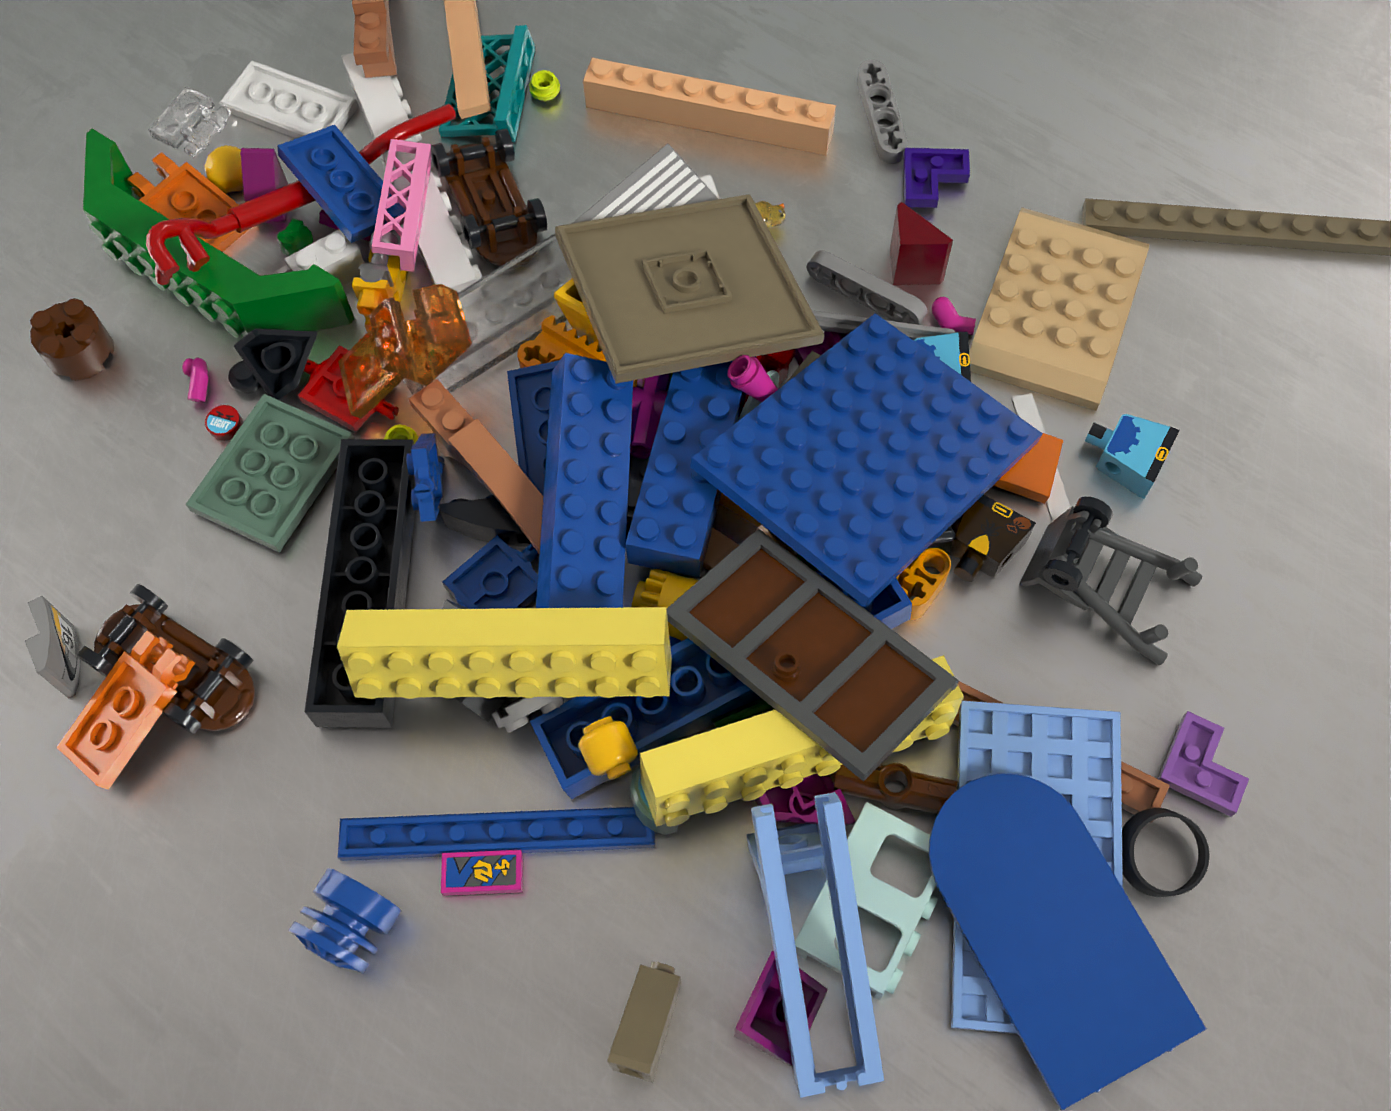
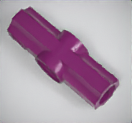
M671 373L638 379L636 387H633L630 454L634 458L647 459L650 457L667 396Z

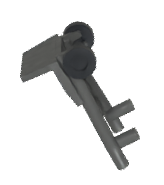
M1081 497L1076 502L1075 507L1072 506L1047 526L1020 584L1025 587L1041 584L1084 611L1090 606L1137 652L1157 665H1162L1167 659L1168 653L1153 643L1167 638L1168 629L1164 625L1159 624L1139 633L1131 626V623L1157 567L1166 570L1169 579L1177 580L1181 578L1195 587L1202 579V575L1196 571L1198 563L1192 557L1180 561L1116 534L1106 527L1113 516L1110 506L1097 498ZM1105 545L1115 550L1095 591L1086 582ZM1130 556L1141 560L1117 612L1108 603ZM1079 558L1077 563L1072 565L1074 559Z

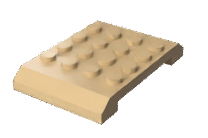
M1021 207L969 351L970 371L1097 411L1115 360L1149 250V244Z

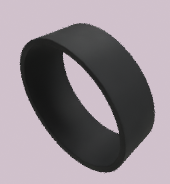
M1150 808L1133 815L1122 827V874L1138 891L1153 897L1175 896L1192 890L1204 878L1209 865V846L1201 829L1189 818L1169 809ZM1161 817L1181 819L1192 831L1198 846V862L1195 872L1185 885L1175 891H1164L1150 885L1139 873L1134 859V845L1139 832L1146 824Z

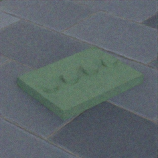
M263 394L185 505L191 512L280 553L337 468L341 439H355L353 433Z

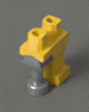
M373 232L370 239L369 263L359 266L358 270L361 278L354 277L352 288L358 300V312L364 315L366 319L364 324L366 331L369 333L386 334L389 322L399 321L400 312L398 309L401 304L408 271L400 270V256L372 253ZM388 232L382 236L381 242L398 244V238Z

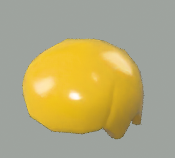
M229 145L214 149L208 154L204 165L206 178L225 194L243 190L241 149Z

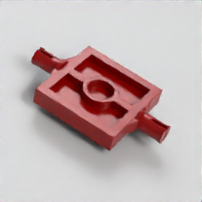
M340 345L329 358L320 364L310 359L307 360L304 372L311 376L307 385L298 394L301 403L355 433L374 412H378L390 420H394L395 416L398 415L399 408L384 400L385 396L397 383L394 374Z

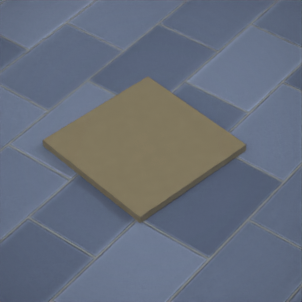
M750 194L555 226V237L616 384L730 362L742 355L755 357L823 343L824 333Z

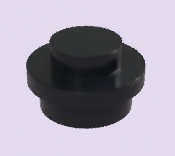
M244 361L236 363L230 369L228 379L234 389L242 393H253L261 387Z

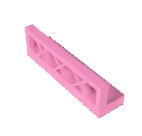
M391 139L372 240V253L400 256V270L414 272L431 171V144ZM397 151L415 154V159L403 165L396 158ZM404 176L409 181L410 186L398 192L391 183ZM399 202L406 212L394 219L387 212V208ZM393 229L401 237L400 244L381 242L382 236Z

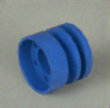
M327 868L313 890V893L326 904L325 908L321 912L304 906L300 913L315 922L312 929L294 921L288 931L294 934L307 950L338 968L352 969L364 974L369 964L354 953L357 948H360L375 955L378 948L365 937L368 930L387 935L402 910L358 881L334 869Z

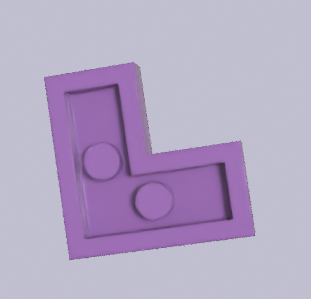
M1187 711L1178 727L1158 779L1169 784V788L1232 817L1237 813L1249 778L1212 762L1224 727Z

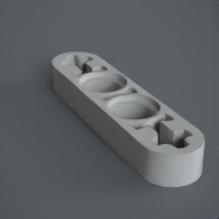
M864 61L858 68L857 84L877 154L882 161L895 164L903 160L904 150L907 148V138L884 64L880 61ZM870 74H872L873 78H876L875 84H872ZM875 95L883 96L886 99V101L882 103L873 102L870 98ZM881 119H888L893 122V125L883 127L877 122ZM892 138V145L894 149H892V147L888 145V139Z
M819 250L807 263V271L813 279L895 322L919 325L927 314L926 305L917 297L829 252Z

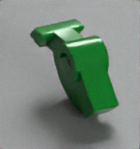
M292 218L286 229L280 231L277 235L280 250L287 257L314 243L312 232L307 226H304L302 220Z

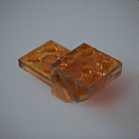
M442 284L412 290L416 319L405 321L400 302L395 301L394 298L385 299L369 314L372 328L338 361L350 415L362 419L405 378L425 386L429 385L472 345L456 290Z

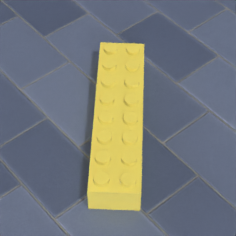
M666 607L347 610L337 644L355 698H612L615 696H642L650 698L669 696L672 658Z
M944 655L932 659L953 675ZM958 684L956 689L952 690L893 752L902 751L910 747L914 741L925 737L928 740L938 739L950 731L964 698ZM776 709L640 753L641 785L656 827L663 824L669 827L677 826L686 822L690 815L705 811L706 814L716 813L727 807L729 802L741 798L744 801L755 800L764 795L768 789L780 786L782 789L791 788L801 783L805 777L817 773L818 776H827L836 772L843 765Z

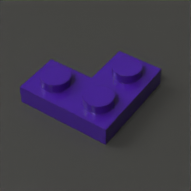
M905 148L904 204L908 207L937 208L939 200L938 182L968 183L969 149Z

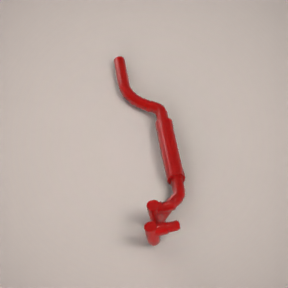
M446 104L400 123L375 138L361 149L359 153L370 165L389 150L391 139L407 140L456 118L455 110L452 105ZM297 180L227 210V215L209 222L196 218H176L155 224L146 235V247L156 264V282L160 285H167L173 274L179 270L178 264L165 246L166 239L178 236L181 247L187 254V268L190 271L196 272L210 259L196 236L204 239H214L234 230L241 233L316 200L301 182Z

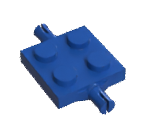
M428 433L420 435L416 443L412 445L411 453H407L406 457L408 474L415 476L416 483L415 488L411 491L412 506L414 511H419L421 522L435 521L440 512L439 504L444 503L441 474L444 470L445 463L443 462L445 460L442 456L438 455L436 434Z
M497 535L443 580L442 583L444 588L457 600V603L468 609L525 608L537 597L538 574L533 570L531 562L539 554L532 544H529L520 552L509 547Z

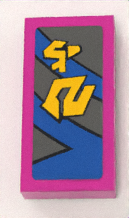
M522 850L442 853L441 894L443 896L523 893Z

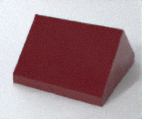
M903 202L897 205L890 243L893 285H939L944 281L953 239Z

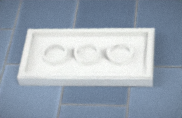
M255 61L249 63L219 102L221 110L295 139L334 124L342 131L359 107L356 98Z

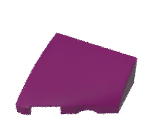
M817 773L803 778L801 783L791 788L782 789L780 786L766 790L764 795L754 800L757 806L773 805L775 822L818 824L814 796L835 792L842 803L845 826H850L856 822L841 789L834 791V783L830 775L818 776Z

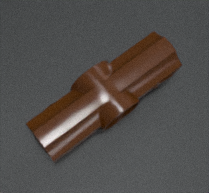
M891 763L886 766L879 765L862 781L848 768L841 765L836 772L834 791L841 789L844 794L880 801L890 809L907 807L938 814L944 803L956 792L958 781L913 772L907 766L900 763ZM895 780L902 782L906 788L900 792H892L885 785Z

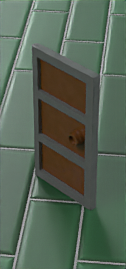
M760 529L751 534L667 608V619L670 624L862 781L903 742L952 690L956 689L959 682L957 678Z

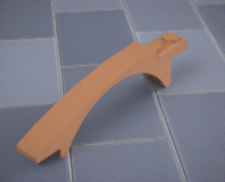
M352 0L355 14L353 55L356 65H362L365 78L397 75L388 0Z
M438 379L408 398L412 408L427 423L432 432L436 434L439 451L445 457H452L463 464L486 486L514 519L539 554L543 495L483 424L478 419L474 420Z

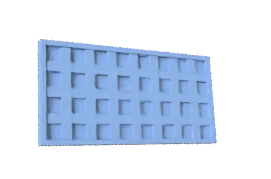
M962 701L959 707L957 790L969 780L973 781L993 774L1023 775L1050 786L1059 792L1076 810L1123 888L1120 712ZM954 919L951 1028L1018 1034Z

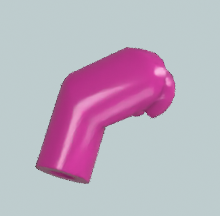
M939 297L933 302L931 307L932 314L940 328L953 329L955 333L968 332V335H973L976 318L959 316L952 302L947 297Z
M198 357L195 359L187 358L182 365L183 373L190 377L187 399L194 402H206L208 388L207 363Z

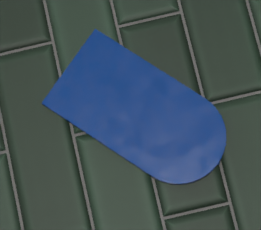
M993 774L973 781H967L964 786L950 796L934 820L929 839V862L934 881L1060 1110L1068 1108L1094 1092H1100L1101 1088L1167 1051H1173L1174 1047L1207 1030L1080 816L1059 792L1031 777L1017 774Z

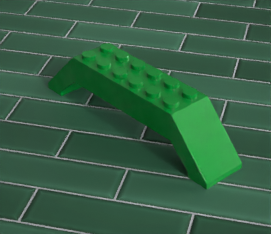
M94 129L86 133L83 211L91 222L88 225L89 228L104 243L101 246L102 249L112 259H122L137 275L144 273L159 289L163 291L169 289L184 305H194L206 319L211 322L219 321L231 335L237 338L240 335L245 337L254 329L319 331L350 325L355 320L340 279L317 265L313 264L308 270L260 276L199 237L197 239L210 259L196 272L190 271L187 268V254L181 247L178 236L165 240V246L178 264L179 270L173 274L167 285L158 284L155 279L156 264L146 247V235L152 226L169 219L134 198L132 190L134 187L127 180L133 173L117 144Z

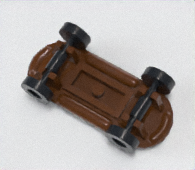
M506 128L496 130V144L490 145L488 137H483L481 144H466L462 146L452 144L451 150L447 153L442 143L431 145L434 167L438 172L439 178L445 177L461 214L463 234L470 249L475 248L478 254L486 261L503 267L517 266L531 257L536 248L537 233L547 230V218L539 198L528 200L526 206L506 163L515 159L514 146L509 131Z
M137 584L130 594L141 604L131 606L126 604L122 609L113 613L97 632L94 641V651L84 646L77 654L82 661L106 677L124 651L131 654L132 648L146 631L152 632L158 638L161 636L174 645L172 648L179 655H186L195 664L187 678L177 682L179 684L175 689L177 692L162 712L192 734H195L198 729L210 731L228 729L241 722L253 706L255 687L254 681L247 670L253 659L245 651L225 638H222L214 647L167 617L163 612L168 608V605L160 597L140 584Z

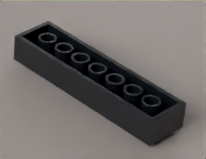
M341 439L305 704V713L316 727L392 728L395 697L355 698L337 644L347 610L405 609L415 517L411 491L416 485L415 476L408 474L406 457L407 453H411L412 445H414L413 439Z

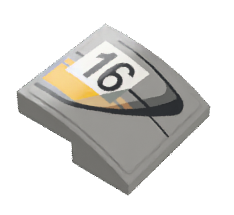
M40 596L28 602L40 634L25 640L36 672L69 699L76 695L79 684L80 658L77 656L79 652L77 635L73 624L48 600Z

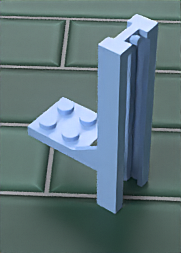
M835 792L814 796L818 824H800L777 829L772 804L751 807L755 833L746 834L749 852L759 875L768 912L794 1078L800 1098L826 1093L825 1086L836 1084L837 1089L842 1091L846 1089L847 1082L857 1080L859 1086L884 1081L842 803ZM818 869L824 871L828 882L856 1066L821 1073L815 1072L784 875Z

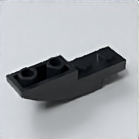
M494 495L476 500L459 498L449 503L439 504L445 526L460 534L486 542L491 541L498 535L509 546L527 547L531 544Z

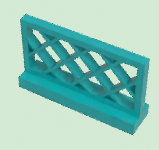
M527 25L515 26L514 34L481 36L484 59L489 55L494 59L485 66L487 82H489L488 91L490 94L497 90L499 96L490 101V112L465 118L466 120L459 125L450 126L453 120L440 125L438 131L441 137L495 135L496 130L506 128L510 133L512 142L516 141L536 48ZM502 46H510L500 56L495 52ZM502 66L505 69L504 72L493 79L489 74ZM452 73L445 105H452L457 118L460 115L457 109ZM490 113L494 116L493 124L478 123Z

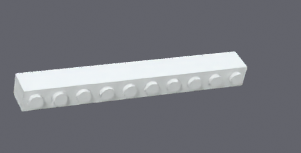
M354 52L342 55L349 81L373 139L394 126L413 118L407 100L401 101L399 98L403 96L397 77L392 79L390 76L365 78L362 65H356ZM418 134L404 141L418 142L422 140L421 134ZM389 150L381 155L385 168ZM397 151L396 158L404 165L415 159V154ZM432 168L418 249L443 310L446 311L481 299L478 285L484 282L478 265L471 266L469 262L470 259H473L467 240L460 241L458 235L462 234L459 221L456 215L450 217L448 211L452 210L448 195L446 191L440 193L438 187L442 186L436 168ZM401 176L394 180L392 185L399 192L410 186V183L404 176Z

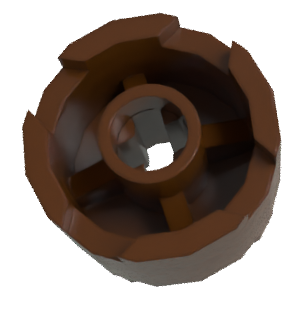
M73 298L67 302L55 304L44 311L34 313L30 320L32 325L30 330L31 343L51 371L57 376L58 374L68 376L74 381L90 378L105 368L103 362L108 358L109 353L113 354L114 352L112 337L93 309L85 305L82 300Z

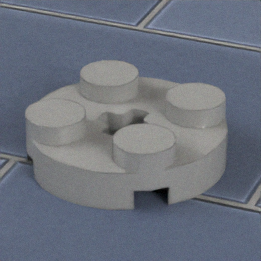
M521 697L508 704L509 707L505 708L507 714L504 716L500 709L492 713V716L498 728L505 726L509 733L527 724L530 720L528 714L538 709H541L542 713L546 714L563 705L564 699L563 697Z

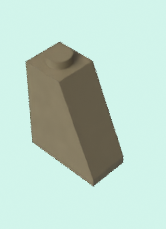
M652 961L650 967L640 964L607 1062L613 1071L653 1083L681 986V976L674 974V967Z

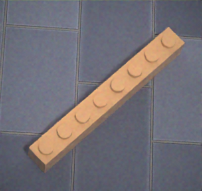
M597 58L591 59L583 79L587 108L827 155L834 131L836 105Z

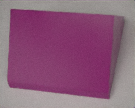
M772 950L735 1027L734 1037L793 1066L775 954ZM799 968L808 1028L810 1030L828 989Z

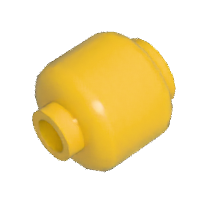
M606 717L586 726L582 730L584 735L579 740L578 745L588 769L593 775L601 776L607 774L608 779L613 780L631 771L629 763L637 757L638 750L624 722L613 721L612 717Z

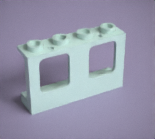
M866 802L847 839L857 907L900 929L902 935L884 971L878 972L867 966L870 990L876 993L874 998L880 1000L885 990L891 994L894 993L904 972L898 969L897 965L903 953L911 957L921 936L920 933L914 930L921 917L926 920L929 919L938 898L932 895L936 886L933 875H931L923 894L920 897L914 898L875 878L871 874L870 867L887 836H896L929 854L930 835ZM826 880L795 941L796 953L805 960L809 956L842 974L839 953L834 946L836 933L828 882Z

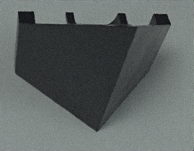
M254 329L233 346L267 395L281 400L297 388L318 331Z

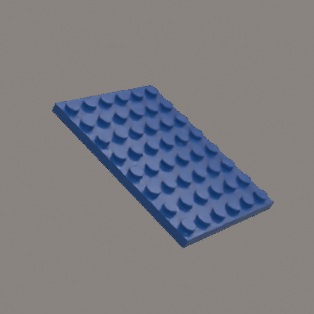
M874 313L694 455L691 459L690 468L866 607L1039 442L1043 433Z

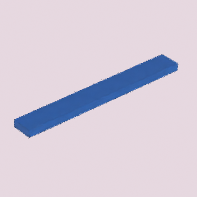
M634 807L340 819L337 858L340 861L442 857V853L522 850L523 853L655 848V832L642 824L636 816Z

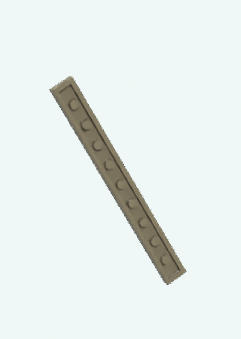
M1085 198L1083 204V225L1121 236L1391 256V221Z

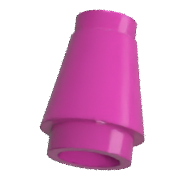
M748 355L739 356L728 368L727 374L731 385L761 403L778 390L759 360L755 357H749Z

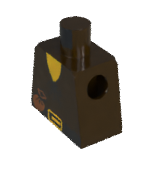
M983 494L963 514L953 540L950 553L960 559L954 569V573L960 579L967 582H973L979 571L995 577L1028 541L1036 522Z

